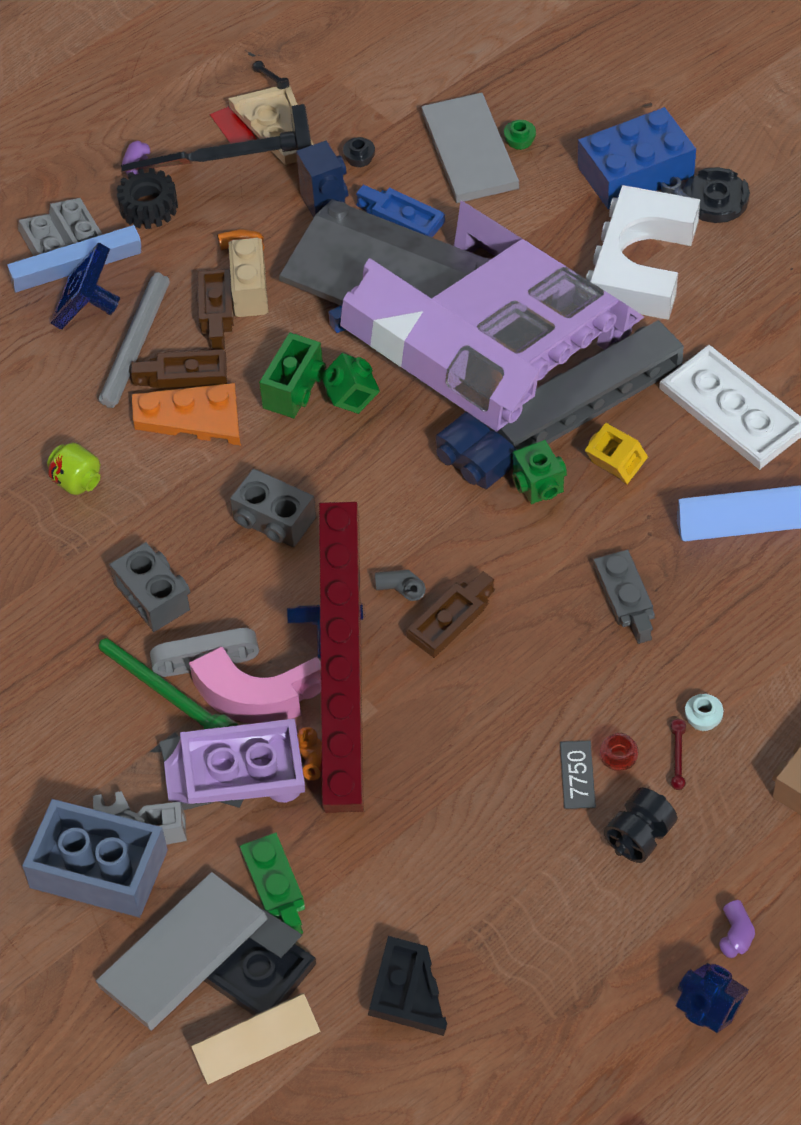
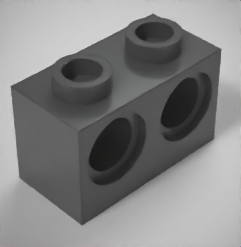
M254 468L230 498L233 519L239 525L247 529L253 528L266 534L272 541L277 543L283 542L291 547L296 546L317 517L313 495Z
M147 542L109 564L114 585L153 632L190 610L187 596L190 594L188 584L181 575L174 576L170 571V565L166 557L160 551L155 553Z

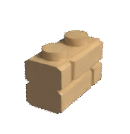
M249 238L228 242L231 291L235 316L246 317L269 313L262 239Z

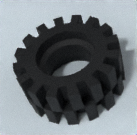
M149 168L148 173H144V169H138V175H135L133 171L128 174L129 180L123 177L120 181L121 185L117 186V198L122 218H125L126 223L129 225L134 222L136 228H141V225L145 224L146 229H151V224L153 223L160 227L162 226L161 220L168 223L171 220V215L175 216L176 208H178L175 184L172 182L171 176L167 175L165 177V172L159 170L156 174L155 168ZM144 196H157V198L151 201H138V199Z

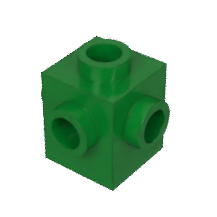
M341 353L320 375L327 389L326 394L333 405L357 414L380 392L373 377L371 365L361 357L355 358Z
M546 440L513 452L514 484L519 493H525L531 504L542 500H550L564 492V477L567 476L565 463L560 456L556 457Z

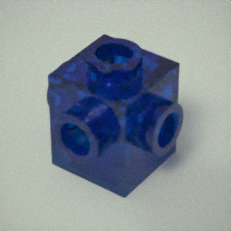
M706 963L695 971L688 970L678 986V991L682 994L675 1006L684 1011L686 1018L692 1023L708 1027L718 1033L732 1023L749 989L732 979L733 976L727 969L716 964L710 965Z

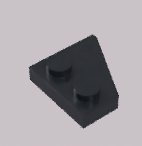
M388 936L368 1016L444 1036L447 1021L446 1017L442 1015L438 999L439 990L436 979L431 972L432 962L427 946Z

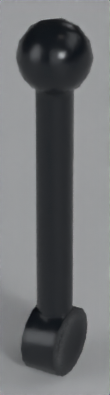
M258 60L253 63V70L257 73L262 72L275 81L277 88L285 89L290 86L288 78H280L265 68L262 61Z

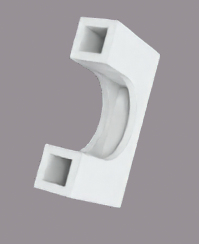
M622 185L619 197H613L609 211V217H612L611 221H605L601 235V241H604L603 245H597L593 259V265H596L595 269L589 270L586 277L585 290H590V300L592 302L596 301L606 291L641 315L669 320L677 294L678 272L636 264L629 260L622 251L630 244L646 239L691 246L699 222L700 199Z

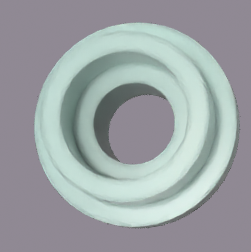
M698 694L691 697L686 703L685 717L691 726L697 730H711L723 718V705L712 695ZM700 708H706V709H709L710 711L704 713V712L699 711L698 709H700Z

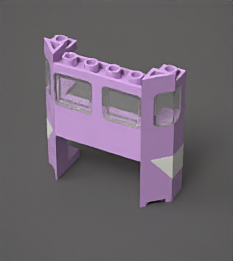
M460 200L454 246L470 253L481 247L495 257L432 299L369 258L364 265L363 280L360 285L355 286L351 293L348 291L343 299L340 326L497 432L506 424L513 423L518 419L523 409L522 405L535 397L537 381L543 379L548 371L558 364H564L572 354L581 348H586L597 336V345L604 350L612 343L620 342L629 337L632 332V326L643 319L644 316Z

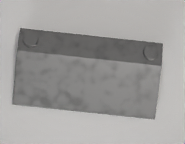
M332 199L313 218L282 270L279 281L342 306L347 292L351 293L355 286L360 285L363 280L364 265L371 258L432 299L491 259L483 258L351 207L344 202Z

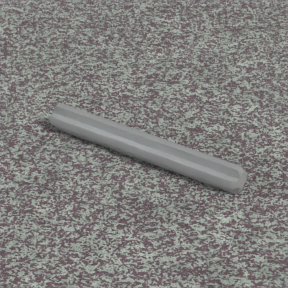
M160 272L154 273V276L150 278L100 393L99 402L106 405L107 408H114L119 403L131 374V362H136L169 286V278L163 276Z

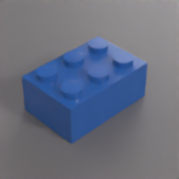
M665 107L578 139V168L607 209H610L612 198L619 197L622 185L657 191L661 189L662 182L670 186L673 177H679L681 181L689 179L691 176L694 177L696 148Z

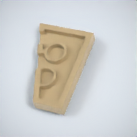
M276 86L228 98L229 107L259 139L280 136L282 132L293 131L291 106L298 104L290 86L285 89H279ZM282 149L272 151L284 165L297 162L296 150L283 152Z

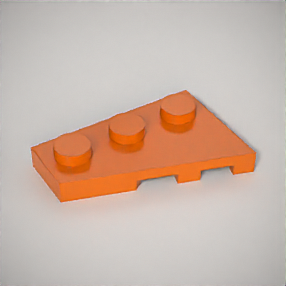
M235 383L132 394L135 430L174 436L180 432L197 435V438L207 441H210L211 437L228 439L229 444L241 446Z

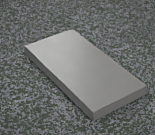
M483 93L421 106L423 119L456 203H460V200L469 201L519 189V179Z
M211 872L103 973L96 982L102 991L152 1031L267 920V917L263 910Z

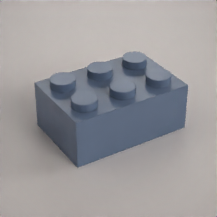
M52 799L22 867L31 889L140 918L168 848L162 827Z

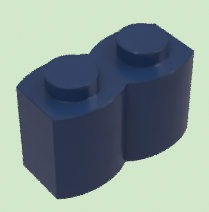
M468 412L463 413L436 435V453L439 459L445 465H452L461 470L463 477L472 485L477 484L484 489H488L513 468V452L516 451L515 447L502 435L491 431L486 424Z

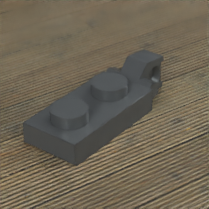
M629 550L595 558L593 567L617 624H621L622 627L630 626L638 644L651 641L653 627L650 620L655 619L653 605Z

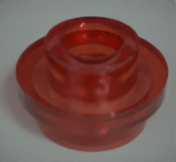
M614 733L602 742L600 746V759L605 766L612 770H627L638 759V746L627 734ZM616 751H621L625 755L615 756L613 755V753Z

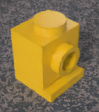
M605 423L600 431L591 437L585 449V452L595 465L620 478L627 485L648 458L638 440L608 423Z

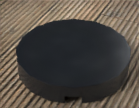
M720 167L705 168L698 171V175L693 178L691 176L687 180L684 193L691 198L700 199V220L711 223L729 222L740 217L747 209L750 191L745 179L743 178L742 181L737 177L738 173L730 169Z

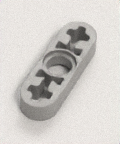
M237 628L159 644L150 651L152 670L161 677L190 673V662L222 646L234 664L249 661L259 653L256 633L249 628Z

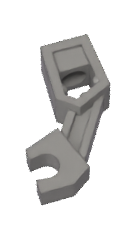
M122 791L115 792L116 801L111 806H105L102 794L93 796L94 810L155 826L162 824L159 827L163 828L167 845L187 841L186 816L181 802L146 805L138 813L130 810Z

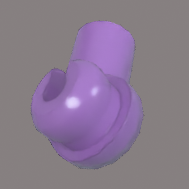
M134 141L129 144L122 165L148 159L146 154H150L149 145L140 141ZM133 170L135 175L139 174L138 170Z
M740 900L732 901L723 908L731 928L727 933L728 936L720 940L719 947L728 958H734L737 954H744L748 951L755 937L754 926Z

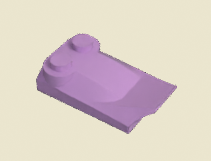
M295 719L180 732L181 738L176 749L164 762L168 801L194 804L270 797L277 802H289L296 799L300 793L305 792Z

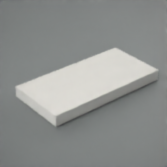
M710 345L706 346L660 381L659 389L759 470L801 438V416Z

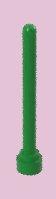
M104 638L100 640L98 647L101 652L202 725L204 730L238 726L234 720L225 714L212 715L110 639Z

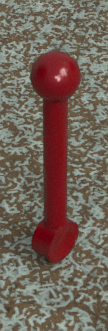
M675 719L671 723V732L675 735L674 777H672L670 784L674 790H682L686 784L685 779L682 777V735L686 731V723L682 719Z

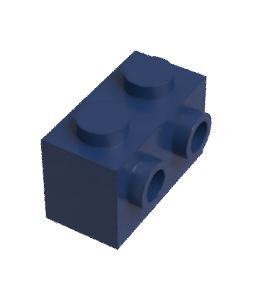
M327 140L297 150L301 197L313 218L332 199L345 203V198L349 196L347 186L343 180V175L347 173L346 166L342 157L334 154Z

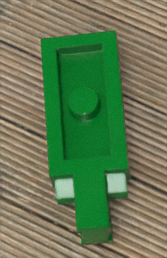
M277 833L240 845L242 857L263 909L303 934L302 922L298 912L305 910L304 899Z

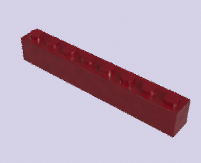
M357 502L319 503L322 805L325 813L364 812L359 510Z

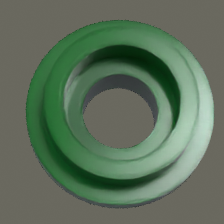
M526 120L512 121L504 128L505 140L510 147L517 150L530 147L536 137L535 126Z

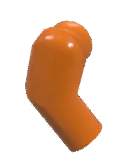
M245 229L217 234L221 250L229 249L228 242L232 240L249 238L264 240L260 232Z
M305 727L297 732L300 755L305 761L302 768L303 776L308 780H316L322 773V741L317 738L315 729Z

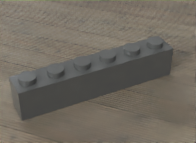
M659 320L648 326H643L620 342L612 343L604 351L591 358H585L577 366L565 373L555 375L549 382L536 388L535 397L522 405L523 409L518 419L513 423L506 424L497 433L506 438L516 450L546 440L549 444L665 378L682 365L684 345Z

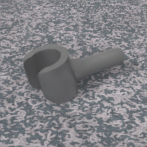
M679 177L672 178L671 187L667 186L664 182L661 183V192L689 197L681 189Z

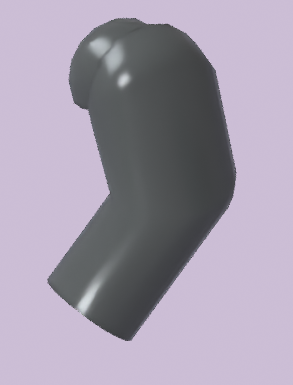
M410 570L375 572L376 590L395 589L410 601L420 600L425 594V584Z

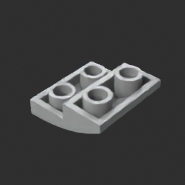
M81 198L50 204L49 214L21 219L18 223V231L33 256L103 235Z

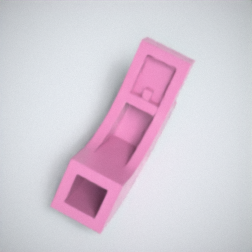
M223 646L189 663L193 683L204 700L219 713L243 723L254 724L296 718L301 715L299 701L313 698L321 692V662L318 657L281 675L269 678L253 677L239 670Z

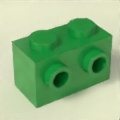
M289 332L259 382L263 409L294 419L300 408L308 404L311 389L315 382L322 380L320 375L326 369V364L322 359L321 342Z

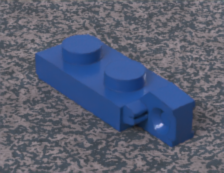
M363 184L356 193L357 206L367 213L433 238L445 223L444 212L394 189L389 188L387 191L382 190L379 192Z

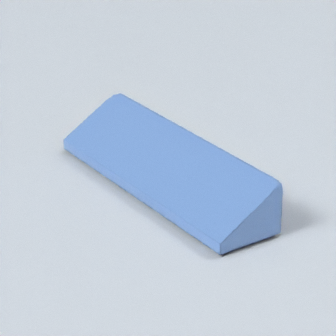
M132 225L7 264L14 291L16 293L140 254L141 239L135 226Z
M801 485L678 499L677 524L680 539L682 541H693L800 529Z

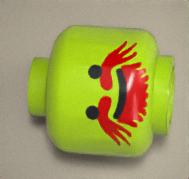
M73 442L59 445L53 450L47 461L48 475L51 481L69 494L79 495L85 491H92L100 481L99 459L80 444Z

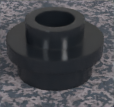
M352 138L344 144L343 155L350 165L364 167L372 161L375 155V146L367 138Z

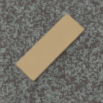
M301 993L190 1045L203 1078L206 1084L209 1085L321 1031L305 995Z

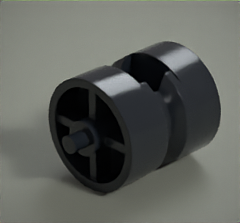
M640 787L626 801L624 806L627 812L619 811L604 828V836L615 850V853L636 863L645 862L657 846L655 839H662L678 820L676 811L666 800L665 796L651 789Z

